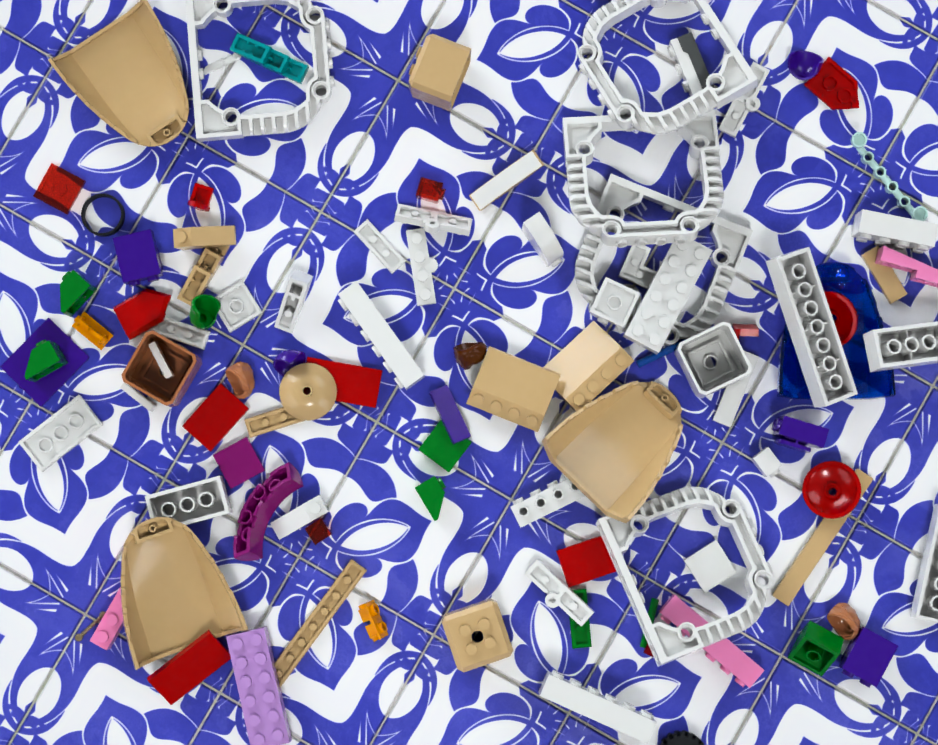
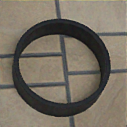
M101 193L93 195L86 200L81 210V219L84 226L91 233L106 237L117 233L121 229L125 221V211L122 204L115 197ZM101 197L115 200L121 210V218L118 225L106 233L92 231L87 225L85 218L89 204Z

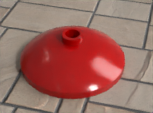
M824 291L831 314L836 316L834 323L841 344L844 345L852 339L857 330L858 316L856 309L844 295L834 291Z
M837 461L822 462L814 466L807 473L802 487L803 498L809 509L816 515L827 519L841 518L848 515L857 506L861 497V483L857 474L848 465ZM835 489L836 494L830 495L829 491Z

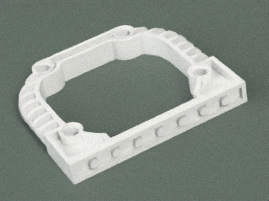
M185 0L195 131L198 142L294 132L309 124L319 112L322 103L330 100L332 95L331 88L335 87L334 76H330V69H333V60L328 55V50H332L331 38L327 39V31H330L329 20L325 19L322 8L314 6L311 0ZM224 2L228 4L226 9H218L221 3ZM277 4L289 6L299 12L302 26L311 34L314 77L306 85V100L295 109L285 112L241 115L236 108L229 107L223 111L209 100H203L201 80L204 79V69L200 68V61H203L202 49H199L197 29H205L217 16L222 18L229 17L233 13V9L238 7ZM315 13L320 15L317 21L310 19ZM324 88L327 92L325 95L319 96L317 95V90ZM234 114L237 116L236 121L228 122V116Z
M611 0L592 14L584 28L582 36L583 45L578 49L580 62L578 67L583 75L587 74L589 77L588 83L592 90L596 89L599 93L597 97L602 106L606 105L609 109L607 114L612 121L615 120L623 129L633 127L640 132L643 131L654 135L667 134L691 123L714 108L719 109L758 87V78L706 0ZM667 1L684 4L693 1L702 14L700 17L703 23L710 26L712 37L715 40L718 39L727 52V55L724 56L722 67L719 73H713L708 76L704 89L672 108L658 113L642 112L635 101L622 98L603 68L604 56L600 41L604 33L612 26L649 5L654 8H662L666 5ZM587 54L592 55L590 58H584ZM715 83H718V84L721 85V86L718 87V88H713V87H712V85L715 84ZM625 114L630 115L628 119H622L621 117Z
M715 109L676 130L677 135L689 143V155L699 161L703 201L697 210L682 212L675 220L625 223L618 216L601 215L592 205L588 191L586 166L593 161L594 145L601 139L602 132H631L636 129L633 127L630 129L621 128L615 120L612 121L609 115L563 118L562 132L570 208L579 224L590 230L592 234L601 237L604 245L623 248L631 245L642 247L649 244L659 246L667 243L684 244L694 241L698 236V231L707 227L717 217L724 200V188ZM625 114L621 118L628 119L630 115ZM608 232H613L615 234L609 235Z
M610 174L596 210L601 215H609L611 211H617L620 218L624 219V211L639 205L642 198L662 205L664 210L672 213L674 211L682 213L697 210L698 208ZM719 216L709 223V225H712L710 235L716 248L710 257L711 264L715 267L713 277L696 315L686 323L676 321L671 329L674 339L671 341L666 339L663 345H673L679 339H688L709 329L720 314L753 230ZM590 230L587 231L575 263L576 284L583 298L589 303V311L599 292V289L596 287L594 270L603 246L601 237L592 234ZM719 253L723 254L725 262H718L716 255ZM590 313L592 316L598 318L597 321L602 324L608 325V323H611ZM631 313L625 328L616 325L615 329L625 332L634 314Z
M683 487L646 501L627 523L609 516L602 517L596 522V526L658 667L741 633L751 627L761 616L767 599V589L773 584L772 567L763 556V547L757 543L755 538L756 532L747 521L748 515L745 509H742L739 502L735 499L726 500L720 494L704 487ZM697 507L710 510L718 524L729 528L748 570L744 581L749 595L747 601L735 613L699 627H695L690 622H684L677 628L668 626L660 621L652 624L643 604L645 603L644 596L641 592H638L636 578L633 574H630L622 554L628 550L633 537L644 535L649 528L650 522L683 509ZM731 507L734 513H727L725 508ZM634 522L641 523L643 528L641 530L636 529ZM758 577L764 578L766 584H759ZM682 629H686L689 631V638H685L682 636Z

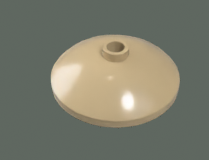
M303 363L294 366L284 375L280 383L279 396L283 407L293 417L307 421L316 420L326 415L334 406L337 397V386L333 376L324 367L314 363ZM307 387L311 390L308 395L304 394V389Z

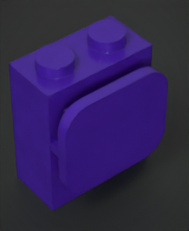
M151 229L113 238L124 284H129V287L140 285V281L148 280V282L158 281L159 277L164 276L159 250L156 245L154 232Z
M785 415L778 417L777 420L774 419L771 428L774 431L773 435L780 437V439H775V444L804 453L811 452L809 447L816 449L824 448L829 432L827 428Z
M860 626L859 634L853 640H850L838 667L842 668V673L848 677L853 678L855 675L860 678L859 683L869 688L871 685L877 687L898 645Z

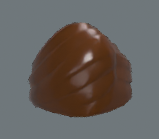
M483 342L462 343L453 348L456 362L464 370H468L472 365L480 363L487 353V346Z

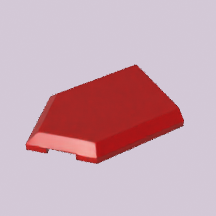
M830 57L824 61L819 73L804 84L807 89L832 110L859 108L858 82Z
M146 288L113 307L127 337L132 340L163 322L172 295Z

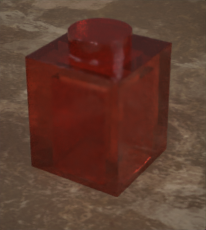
M421 177L416 198L438 204L439 200L444 199L446 189H443V183Z
M323 518L305 528L315 545L333 534Z

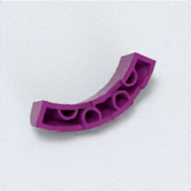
M288 462L272 471L270 477L262 484L259 483L245 502L238 518L239 527L237 535L234 536L233 551L235 559L254 561L263 558V539L271 516L286 497L297 489L304 487L299 472L291 463Z

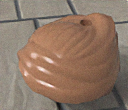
M240 361L228 367L225 373L235 396L238 399H245L250 396L255 388L251 365Z
M836 604L828 613L827 620L840 637L844 638V640H853L859 634L860 620L855 610L849 604Z

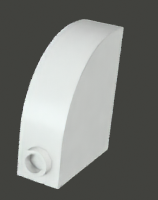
M539 211L523 222L522 232L546 267L550 265L555 267L562 262L561 258L564 256V252L552 229Z

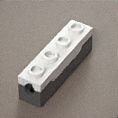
M692 32L670 40L669 47H667L668 53L671 58L674 57L676 61L674 65L675 70L683 78L682 87L685 93L688 92L691 97L706 87L709 73Z

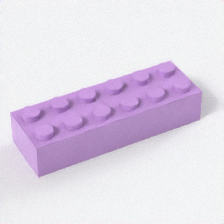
M267 626L226 636L250 745H282L290 743L292 737L277 678Z

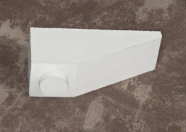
M296 269L292 273L274 325L275 328L293 333L313 279L312 275Z
M318 495L270 524L280 540L330 511L322 496Z

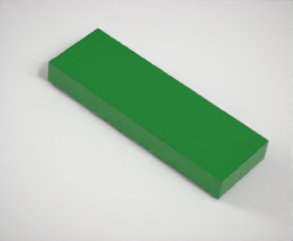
M586 589L572 590L588 605ZM569 616L572 649L592 647L589 619L581 627Z

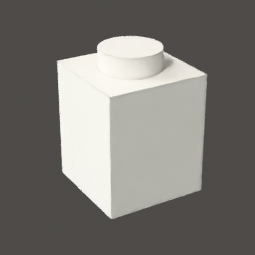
M765 447L750 458L764 477L770 476L772 478L780 472L779 468L782 464L769 447Z

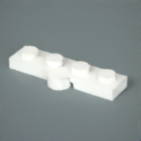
M754 61L750 68L758 78V87L732 101L718 130L733 138L736 137L748 112H755L759 109L760 100L757 98V95L770 72L769 69Z
M398 204L394 218L396 222L424 227V230L431 234L445 231L469 236L473 220L472 218Z
M424 228L406 230L417 306L436 304L432 273L437 271L438 263L434 258H429Z
M539 559L526 571L525 575L547 594L545 603L548 607L555 608L559 606L581 627L595 613Z

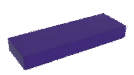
M448 385L430 391L429 395L452 444L454 445L470 438V432Z

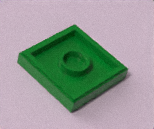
M440 420L418 450L447 472H450L472 442L466 439L453 445Z

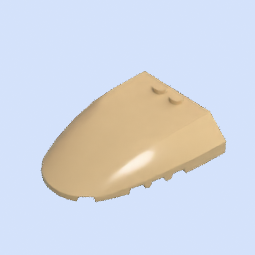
M140 0L127 13L71 50L48 59L63 81L88 108L111 128L133 143L147 147L165 145L178 137L187 123L189 101L181 70L168 37L147 0Z
M637 380L617 387L584 405L554 428L542 440V444L550 462L606 516L627 523L651 495L670 462L683 429L681 422L682 409L677 398L663 385L653 381L638 382Z
M155 517L141 522L129 533L121 556V603L125 633L135 670L155 660L182 651L208 630L216 638L248 630L238 602L223 573L190 528L173 518Z

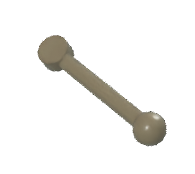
M100 612L99 617L83 632L75 635V640L81 641L83 636L103 618L106 612Z

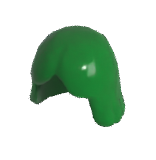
M201 294L196 296L191 302L190 322L199 329L212 327L221 308V303L212 295Z

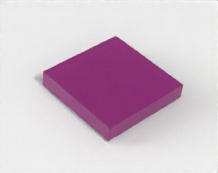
M248 437L213 455L231 489L265 471Z

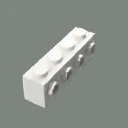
M564 476V481L558 483L555 480L547 484V489L541 491L539 488L529 493L531 497L525 500L523 497L512 501L513 505L510 508L521 528L585 497V495Z

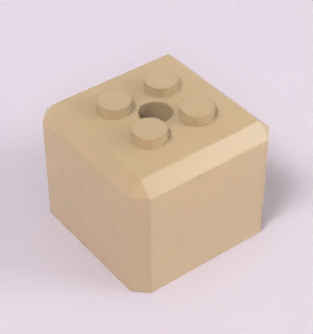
M430 34L426 36L423 46H419L416 53V63L412 64L410 68V93L416 99L451 112L471 62V48L438 35Z
M489 598L445 613L442 625L458 670L467 672L511 656L513 648L496 600ZM473 632H482V641H473Z

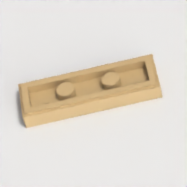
M877 245L862 254L861 257L889 304H892L906 296L907 292L891 267L875 263L877 252L880 248Z
M284 407L244 419L250 438L305 421L293 417Z

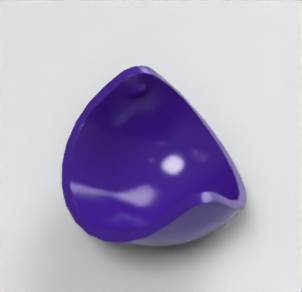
M797 50L789 55L788 68L790 73L798 80H809L819 73L824 59L813 52Z
M286 350L276 356L273 366L284 377L291 368L305 363L306 355L302 351Z

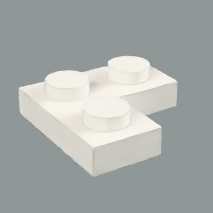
M632 245L618 277L648 289L657 272L644 266L651 248Z

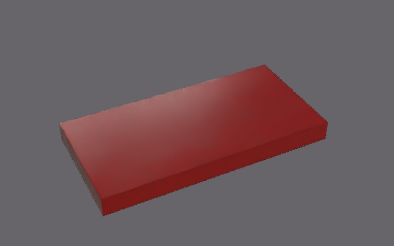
M307 357L306 363L320 365L333 376L337 386L336 401L376 408L383 370ZM305 388L304 394H310V388Z
M208 630L148 676L147 680L172 705L231 659L230 653Z

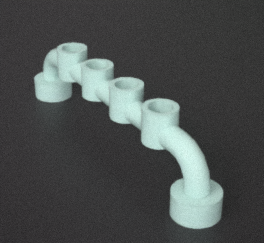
M856 132L851 137L850 142L861 155V162L868 164L872 168L873 177L881 179L885 184V191L888 194H893L897 199V206L899 208H904L911 215L912 219L926 220L928 217L927 209L923 206L914 208L910 204V198L901 193L898 189V183L892 181L887 176L886 169L883 166H879L874 160V154L865 149L864 145L867 143V136L863 132ZM865 155L870 157V161L865 159ZM877 170H880L882 175H878ZM890 184L894 186V190L889 188ZM901 199L906 201V205L901 203Z

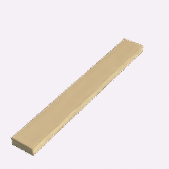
M856 468L854 472L861 483L862 497L873 481V478ZM851 512L841 518H823L772 593L773 597L786 606L790 605Z
M353 559L350 560L274 663L280 688L367 571Z

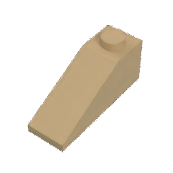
M234 225L173 229L174 248L191 250L236 245V229Z

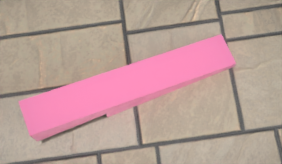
M882 246L878 249L876 264L910 272V281L938 288V269L889 247Z

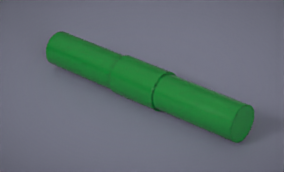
M651 598L648 611L652 624H654L659 599ZM643 634L640 647L646 648L648 643Z

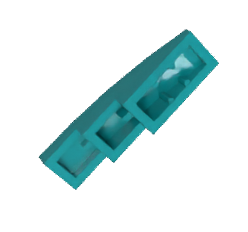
M240 33L236 34L229 49L247 60L299 84H302L309 69L308 65L291 59L288 55Z

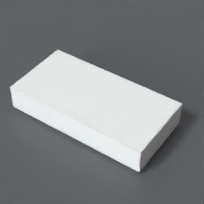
M156 341L150 343L149 348L166 379L174 377L175 375Z
M125 382L120 386L123 391L147 410L153 412L156 409L157 405L134 387Z

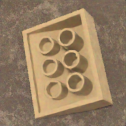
M592 321L550 360L544 368L561 374L555 391L576 412L599 395L634 360L595 321Z
M489 346L466 404L538 432L561 374Z

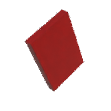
M220 383L182 427L211 452L246 414L249 408Z
M601 536L556 551L568 587L616 572Z

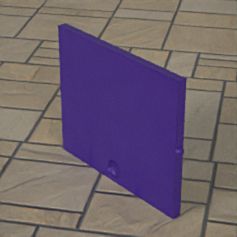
M48 318L0 367L19 385V388L23 389L42 407L90 357L70 336H67ZM45 339L46 341L50 340L57 343L68 363L36 382L26 380L24 377L31 351L36 348L35 345Z

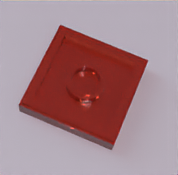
M51 163L33 196L68 215L86 181Z

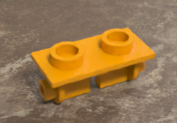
M85 311L81 316L78 315L74 319L75 323L72 327L100 350L114 336Z
M374 599L358 606L360 609L358 612L363 623L367 621L371 623L365 626L373 642L389 635L387 625L383 622L380 616V609L375 604Z

